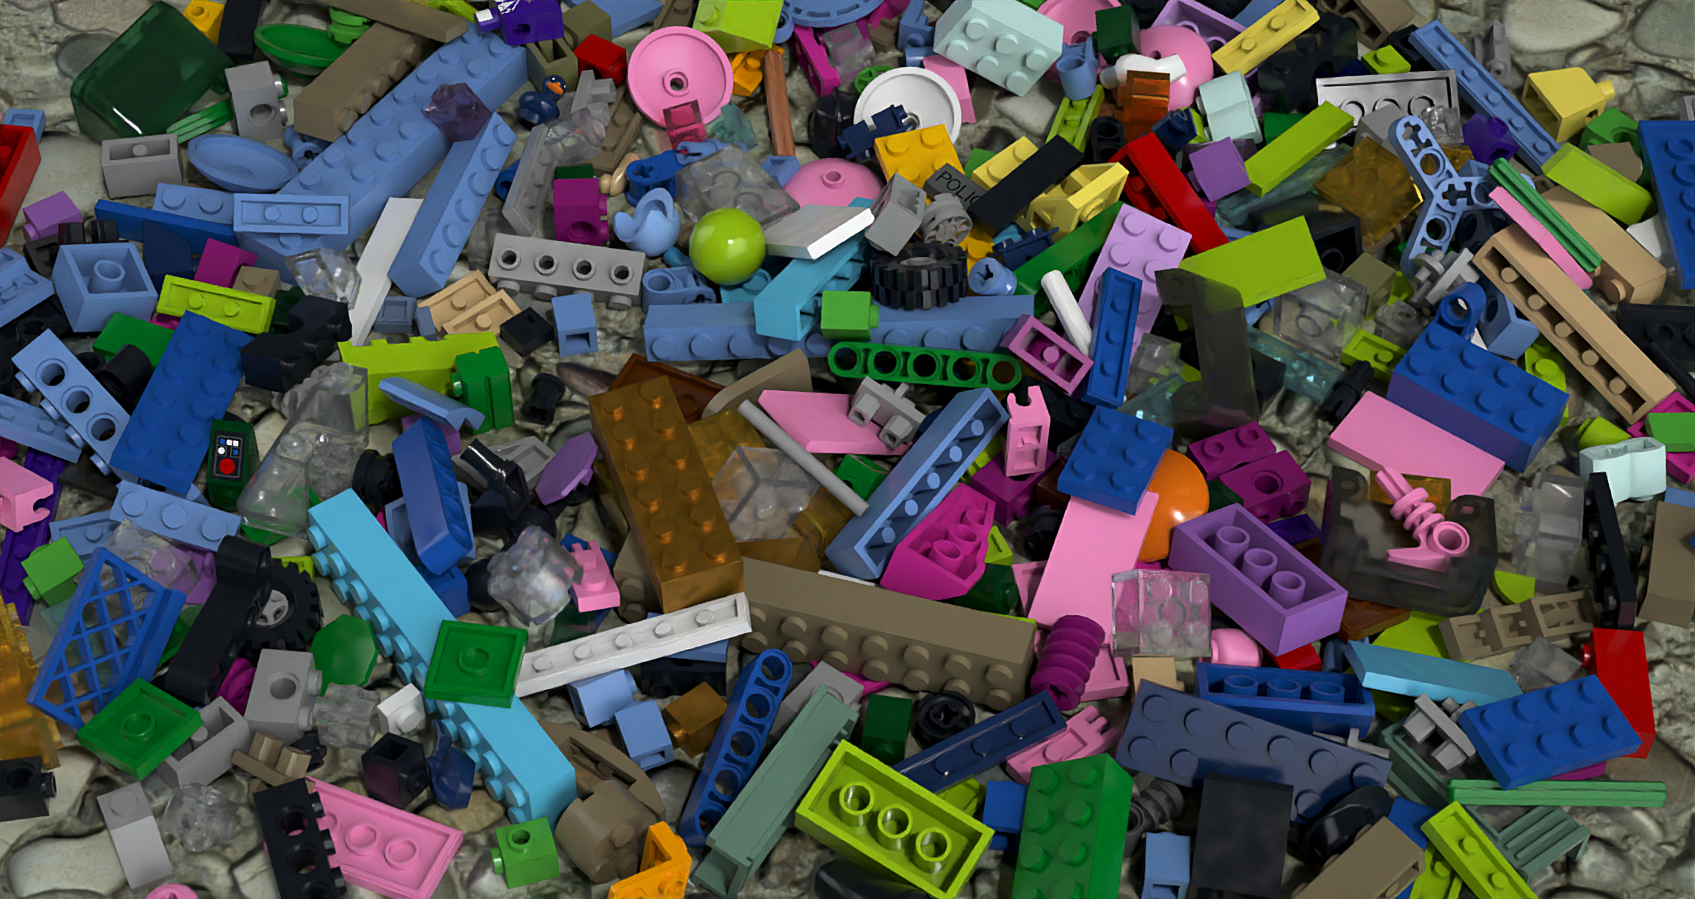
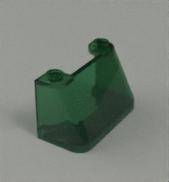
M163 0L157 1L74 80L70 90V98L79 130L101 144L104 140L167 134L166 130L209 88L219 95L229 92L224 69L238 67V65L177 8Z

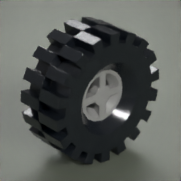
M916 240V243L909 244L907 242L897 256L888 251L881 252L879 250L875 251L876 254L871 255L872 296L875 301H880L881 305L891 304V308L896 309L904 306L906 310H915L916 307H923L924 310L932 309L934 305L939 307L947 306V302L956 303L959 301V298L967 296V253L960 246L953 247V243L946 242L940 244V241L932 240L930 243H924V240Z
M272 558L274 584L271 596L239 653L240 658L246 657L250 661L251 667H257L262 649L307 652L306 645L311 646L316 632L324 627L322 619L324 613L316 583H312L311 575L305 569L300 573L298 564L291 561L285 568L283 567L282 559Z

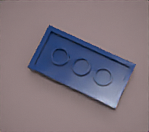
M1595 674L1464 710L1457 720L1503 791L1634 753L1643 743Z

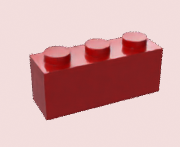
M1592 628L1587 644H1581L1580 669H1586V677L1594 674L1597 676L1643 742L1636 752L1621 757L1646 759L1656 736L1643 631Z

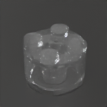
M532 525L521 533L518 541L506 553L500 551L490 560L487 570L491 573L488 581L487 591L495 601L523 625L530 627L529 622H533L536 626H540L555 617L568 604L572 596L567 591L573 581L580 585L584 568L581 562L547 532L539 530L536 526Z

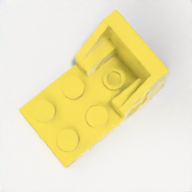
M1023 136L972 172L971 180L986 191H989L1039 149ZM1119 162L1081 165L1047 194L1042 193L1032 200L1028 210L1017 218L1015 222L1026 233L1038 227H1042L1044 232L1058 227L1059 231L1051 236L1053 242L1056 243L1117 202L1129 171Z

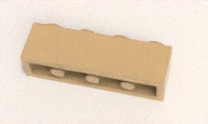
M1558 185L1540 194L1601 256V264L1594 271L1586 274L1606 294L1610 301L1618 306L1619 303L1648 304L1660 298L1669 271L1603 210L1562 185Z

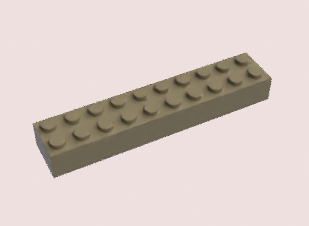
M630 530L615 563L613 572L614 580L620 593L619 618L635 623L646 620L648 612L664 613L634 535ZM742 556L745 591L742 592L745 593L748 600L752 632L731 637L729 644L744 647L754 653H762L767 649H778L784 652L792 662L811 663L816 661L820 663L823 661L840 672L845 671L862 675L877 682L887 681L904 685L914 691L925 690L942 694V690H951L964 695L971 702L988 705L992 709L1004 711L1024 700L1032 674L1034 623Z

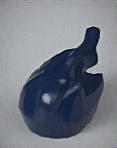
M433 719L432 725L436 732L437 744L431 756L426 758L431 794L438 803L450 811L467 809L472 793L476 763L451 746L452 739L446 735L442 723L437 719Z

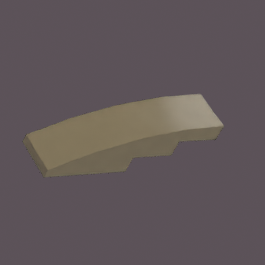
M1587 590L1529 598L1519 604L1493 607L1479 614L1452 617L1438 623L1449 657L1454 661L1471 660L1530 648L1590 633L1592 628H1601Z

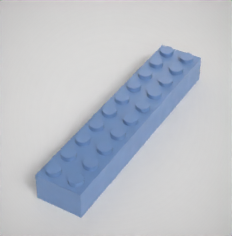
M469 21L468 31L444 43L353 124L348 131L344 132L334 143L276 193L286 195L351 196V234L236 231L239 248L258 254L254 267L279 270L282 282L304 288L380 218L390 197L401 198L448 155L463 123L497 110L528 81L526 48L520 45H507L501 36L491 31L479 33L476 25Z

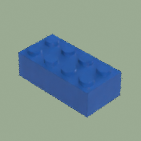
M1431 321L1394 368L1386 399L1499 458L1505 462V465L1521 474L1525 472L1561 423L1570 397L1564 391Z

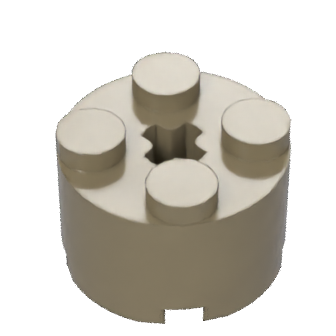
M601 781L590 787L594 794L584 802L577 797L568 806L561 816L555 831V837L560 841L559 848L595 883H607L619 877L626 879L637 874L640 871L648 828L659 823L656 817L619 781Z

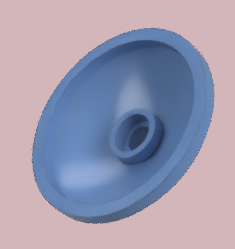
M206 134L193 138L188 144L187 156L192 165L208 180L227 192L249 194L276 192L298 174L297 165L286 154L269 145L248 138L225 134Z

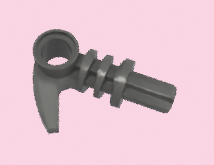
M1156 777L1150 782V788H1145L1140 792L1139 796L1133 797L1130 802L1127 830L1129 831L1126 832L1123 858H1129L1138 852L1143 831L1152 833L1158 829L1159 824H1165L1169 821L1170 816L1177 817L1182 814L1186 808L1184 800L1197 790Z

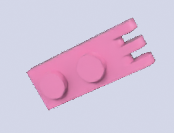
M596 540L587 542V550H583L580 543L571 544V553H567L564 545L555 547L557 562L579 613L620 606L619 589Z
M1090 705L1066 721L1068 725L1066 732L1009 759L1006 771L1018 784L1029 786L1032 767L1099 755L1116 744L1122 734L1115 727L1105 732L1109 728L1110 722L1104 716L1095 720L1099 711L1093 705Z

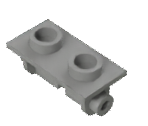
M1491 21L1485 27L1483 35H1474L1475 59L1501 86L1512 87L1509 38L1504 37L1505 27L1499 21Z

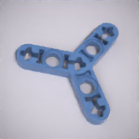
M1405 116L1392 122L1388 130V139L1426 198L1400 261L1401 271L1404 276L1409 280L1415 281L1413 277L1418 271L1413 263L1414 258L1419 253L1431 256L1436 249L1442 251L1445 255L1462 213L1501 210V208L1490 196L1485 204L1478 202L1475 198V188L1479 183L1484 184L1488 188L1489 194L1499 186L1489 175L1459 177L1425 123L1416 116ZM1411 127L1413 132L1409 136L1410 139L1404 140L1402 134L1405 133V128ZM1423 144V149L1417 150L1412 154L1411 150L1416 149L1417 145ZM1425 154L1434 159L1435 170L1432 175L1425 174L1420 167V160ZM1519 173L1535 189L1531 178ZM1463 191V198L1449 201L1442 198V192L1455 193ZM1431 219L1436 220L1441 226V236L1437 240L1431 239L1426 231L1427 223ZM1427 247L1434 249L1430 251H1425Z

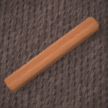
M767 50L762 58V67L774 156H796L782 54L779 51L772 52Z

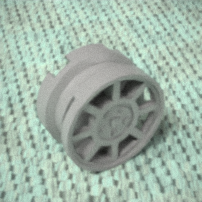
M951 193L938 194L934 196V202L929 205L925 202L923 220L916 229V232L922 236L924 243H930L932 240L940 241V244L946 242L953 243L954 247L970 233L972 220L967 212L963 210V206L957 196L954 198Z

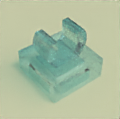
M733 101L720 108L724 120L717 122L712 129L720 137L718 140L721 143L742 142L745 144L747 151L759 145L751 121Z

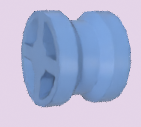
M994 258L981 259L971 268L969 273V287L978 295L1010 296L1014 294L1017 288L1016 275L1008 268L1003 267Z

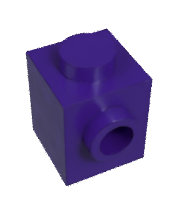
M1475 113L1464 123L1460 132L1453 139L1468 159L1490 165L1500 157L1508 162L1520 148L1507 132L1509 130L1508 125L1495 115L1487 117Z

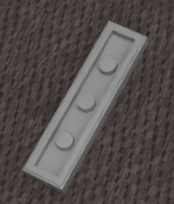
M543 123L533 127L502 209L503 215L517 234L524 237H530L534 233L555 173V167H557L563 151Z

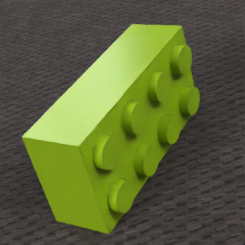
M844 739L841 740L795 811L794 822L795 827L855 864L921 889L932 899H958L991 846L995 833L993 829Z

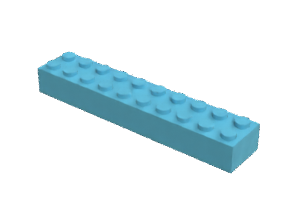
M352 488L308 509L311 527L307 528V534L312 545L315 547L316 553L312 554V560L318 572L322 576L329 575L333 580L332 585L338 598L343 603L349 601L353 606L355 617L371 622L381 654L385 658L389 656L393 658L396 662V670L404 684L412 683L422 693L424 710L428 714L433 712L436 714L445 729L446 735L452 739V743L456 741L462 748V753L476 763L475 772L479 770L485 778V786L494 801L499 802L502 800L506 805L512 824L547 816L551 832L554 833L561 816L577 798L574 767L516 694H514L511 709L425 698L423 688L442 620H457Z

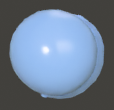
M654 188L646 193L636 206L632 218L626 212H615L613 216L614 232L620 241L624 242L631 251L645 252L646 257L664 254L676 243L680 235V216L674 206L670 193L664 188Z

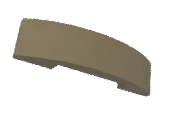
M536 720L569 762L571 760L603 781H619L659 822H666L665 806L657 789L643 770L626 754L610 743L586 731L561 723Z

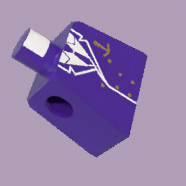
M489 0V9L474 13V21L479 33L498 29L505 43L510 46L564 37L562 9L557 0Z

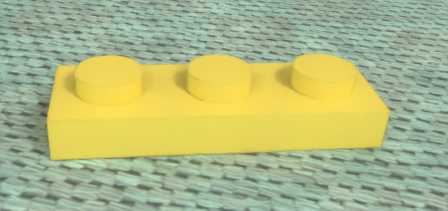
M1285 0L1213 53L1211 57L1225 75L1240 70L1242 75H1245L1320 20V17L1307 0Z

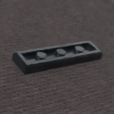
M1057 134L971 204L966 212L971 218L972 223L993 239L1025 213L1032 200L1042 193L1047 194L1068 177L1070 173L1080 167L1086 156Z

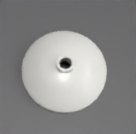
M918 67L892 69L870 82L860 95L855 107L854 125L865 120L871 132L877 129L871 118L872 115L890 107L892 104L895 107L902 104L908 116L902 120L904 126L913 122L917 124L915 129L917 130L944 124L953 146H955L962 126V112L958 98L952 87L941 76L932 71ZM876 154L870 157L874 163L881 166Z

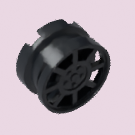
M370 448L361 454L354 470L352 489L364 504L374 503L376 508L385 510L386 504L400 497L402 487L394 454L388 453L383 456L377 450Z
M1051 505L1040 506L1034 509L1032 515L1028 517L1023 549L1034 561L1049 559L1066 507L1062 506L1061 511L1051 510ZM1028 542L1032 543L1035 547L1031 548ZM1041 551L1042 553L1046 554V556L1043 557L1041 555H1038L1037 552Z
M942 690V694L932 695V693L924 696L917 705L914 734L918 746L925 750L974 726L976 713L973 704L964 695L951 690ZM921 736L929 742L928 745L922 740Z

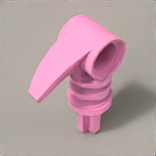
M1391 465L1384 467L1376 474L1375 480L1395 504L1390 513L1396 520L1406 519L1403 524L1404 528L1407 531L1415 530L1412 538L1419 543L1417 548L1387 550L1385 553L1386 562L1397 568L1412 572H1433L1440 575L1452 572L1469 545L1467 531L1455 522L1444 521L1445 518L1441 513L1433 514L1436 506L1432 502L1425 503L1428 493L1424 488L1420 487L1413 490L1396 467Z

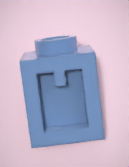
M911 0L899 24L898 50L903 51L904 48L931 47L934 45L935 29L928 26L929 16L924 15V0Z

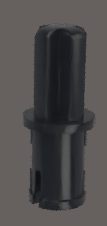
M1356 360L1343 380H1338L1334 384V393L1319 413L1324 422L1328 420L1332 412H1336L1329 425L1339 426L1352 406L1362 399V392L1375 373L1369 361Z

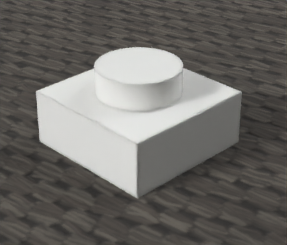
M412 683L377 705L381 731L384 734L390 732L400 736L402 733L412 731L425 718L422 693Z

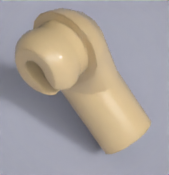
M628 153L618 165L613 176L603 174L599 180L600 192L608 193L611 197L620 195L629 183L626 177L627 166L635 160H640L639 156L634 153Z

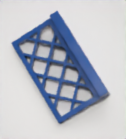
M95 547L25 703L77 732L85 725L81 719L79 703L92 699L95 716L138 677L149 683L151 682L187 595L177 588H165L106 548ZM104 563L112 568L116 586L105 590L102 589L99 573ZM139 585L147 590L148 593L141 608L134 610L129 588ZM118 592L124 615L110 619L105 597ZM94 601L99 624L85 628L82 611L86 603ZM126 622L129 636L125 645L117 648L112 626ZM101 630L107 653L93 658L87 635ZM77 640L82 662L68 667L64 651L68 642ZM109 660L112 675L108 684L100 687L95 665ZM84 669L90 691L76 697L70 674ZM59 679L65 701L54 705L45 700L44 696L51 681Z

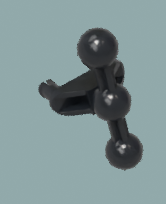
M475 438L459 458L467 462L488 481L486 484L489 486L481 496L476 495L474 497L468 492L473 533L495 535L499 538L506 531L508 539L493 559H481L467 568L464 574L468 586L467 597L473 606L481 610H495L509 602L515 587L513 573L527 556H538L552 548L558 533L556 519L569 504H580L594 495L599 482L597 468L593 463L590 468L594 473L588 485H584L579 481L576 490H571L562 499L544 505L541 501L537 505H527L533 496L529 494L524 472L513 460H502L484 446L478 438Z

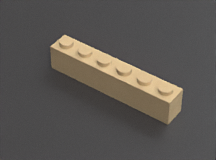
M1516 223L1492 235L1471 259L1489 280L1631 425H1634L1664 401L1677 388Z

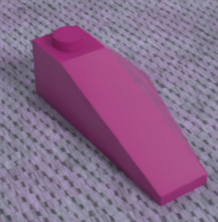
M961 482L896 546L880 585L891 591L934 601L966 595L982 578L985 571L986 563H984L989 547L988 536L992 528L996 502Z

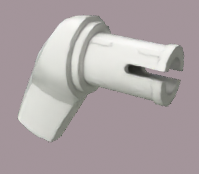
M1126 54L1116 61V65L1102 69L1099 77L1101 84L1106 89H1114L1117 86L1123 85L1127 88L1142 91H1158L1184 77L1187 72L1178 54L1158 60L1138 54Z

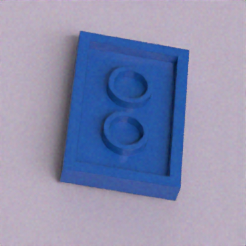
M1097 405L1058 478L1057 491L1135 516L1172 442L1174 429L1119 412L1115 409Z

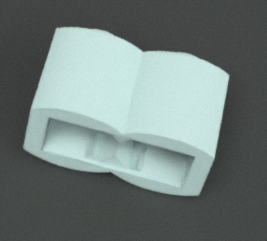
M1240 70L1199 85L1201 96L1196 97V102L1201 116L1208 119L1209 126L1204 128V132L1209 145L1229 136L1238 150L1263 141L1247 81Z
M1652 437L1632 438L1616 444L1598 445L1579 451L1580 477L1585 482V490H1587L1589 473L1606 471L1614 506L1628 498L1635 501L1650 500L1655 494L1666 490L1665 445Z

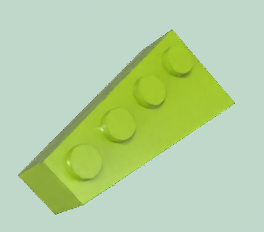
M494 331L444 335L441 341H429L424 336L409 337L408 343L388 344L386 339L370 340L369 346L353 347L351 341L337 342L345 393L356 427L378 424L383 421L417 413L391 401L378 388L380 382L387 378L404 377L453 400L459 399V396H454L449 374L456 373V356L473 351L478 354L481 349L493 346L499 347Z

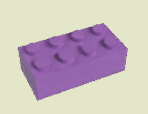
M1234 503L1175 525L1168 565L1276 657L1339 631L1348 591L1239 503Z

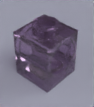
M465 82L452 85L444 84L437 88L431 96V103L424 111L451 143L473 140L492 114Z

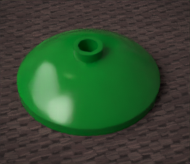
M285 23L261 25L255 29L253 37L255 44L263 54L278 66L290 70L293 76L302 79H311L313 75L319 76L353 44V42L348 44L334 40V34L333 37H329L328 31Z

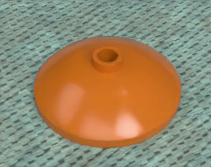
M1170 449L1167 450L1147 490L1159 494V500L1138 558L1139 562H1152L1169 557L1175 525L1208 513L1209 491L1203 474L1188 457Z

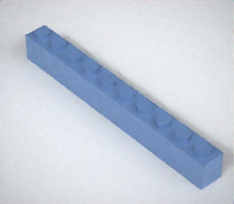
M1034 295L959 298V301L956 303L947 302V306L939 307L934 305L932 309L924 310L923 307H916L915 310H906L904 306L899 309L891 308V304L884 306L880 304V301L873 299L874 304L880 306L879 328H872V341L870 342L1008 353L999 345L1021 314L1032 315L1035 318ZM752 303L649 305L643 328L647 362L781 358L799 347L807 358L828 357L831 348L842 341L824 339L820 329L821 319L799 342L757 334L755 318L752 315ZM844 347L837 351L835 357L857 355L851 348ZM881 351L876 354V356L894 355L889 351Z

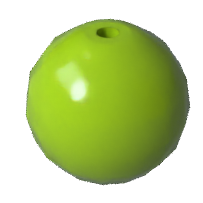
M720 207L707 212L695 223L689 236V255L694 268L718 285H736L749 280L760 269L766 256V237L761 225L743 210Z

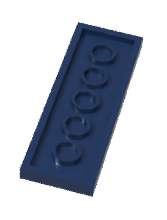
M1143 678L1140 679L1114 756V760L1119 765L1202 791L1205 771L1294 785L1290 820L1309 827L1326 815L1355 789L1366 785H1380L1384 788L1393 763L1388 758Z

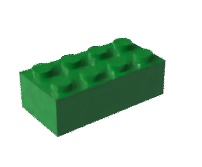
M1108 753L1031 768L1011 899H1118L1133 779Z

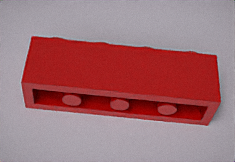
M0 124V249L6 242L41 161L33 127Z
M1154 132L1127 143L1106 162H1119L1129 171L1123 190L1136 208L1192 234L1182 260L1229 243L1223 231Z

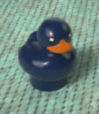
M550 75L542 83V92L528 91L523 93L518 100L520 112L516 117L518 123L529 131L542 123L546 126L554 124L560 115L555 100L565 94L567 89L565 80L559 75Z

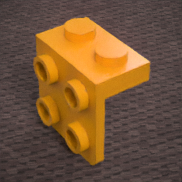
M665 821L649 826L639 873L613 884L609 889L607 899L684 898L692 858L687 852L683 839L677 834L674 835Z

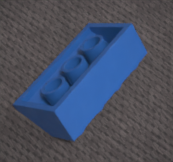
M1196 662L1193 695L1312 734L1315 731L1348 739L1350 728L1354 727L1359 729L1358 738L1365 739L1374 719L1375 705L1370 688L1363 687L1356 674Z

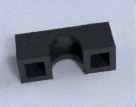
M1327 11L1320 17V20L1295 37L1257 69L1261 102L1289 115L1311 96V80L1317 68L1335 76L1358 57L1356 24Z
M313 295L306 296L286 313L290 334L276 335L262 332L240 350L245 384L281 394L287 393L338 350L337 342H346L352 338V324L350 322L348 304Z

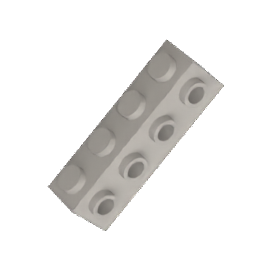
M496 233L488 277L492 286L497 288V291L503 289L508 295H518L519 291L534 293V296L540 299L552 300V298L557 296L590 293L592 304H594V301L609 303L608 305L615 309L630 310L631 306L642 307V278L648 272L649 264L645 252Z

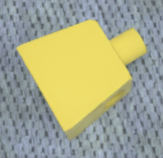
M1574 67L1528 74L1521 101L1541 127L1557 143H1560L1584 132L1585 126L1603 113L1606 102L1614 99L1615 91L1609 80L1594 83L1584 69Z

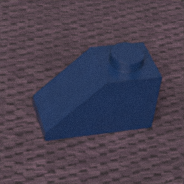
M144 221L145 268L158 294L157 301H159L165 275L194 280L201 258H193L191 244L152 221Z

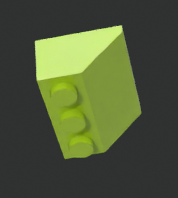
M699 0L692 29H696L711 37L725 53L771 49L784 0Z

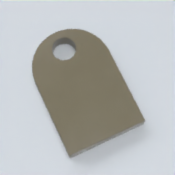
M800 347L732 383L712 398L703 411L701 426L714 444L720 446L735 445L760 433L759 430L737 412L739 406L746 399L771 419V416L758 402L764 390L813 392L808 358Z

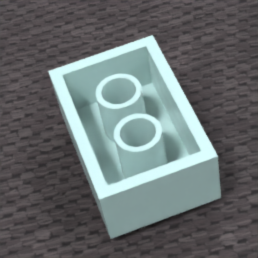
M955 0L936 22L933 51L1023 97L1061 56L1064 26L1016 0Z

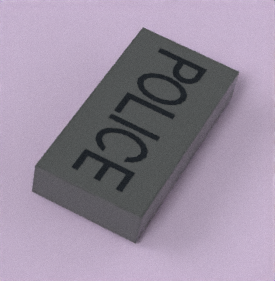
M949 163L943 165L927 179L922 189L932 198L942 193H951L954 198L957 196L965 211L987 192ZM972 223V227H974L979 232H982L980 228H978L975 224Z

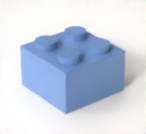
M134 242L60 245L50 278L73 332L102 331L114 312L150 322L158 294Z

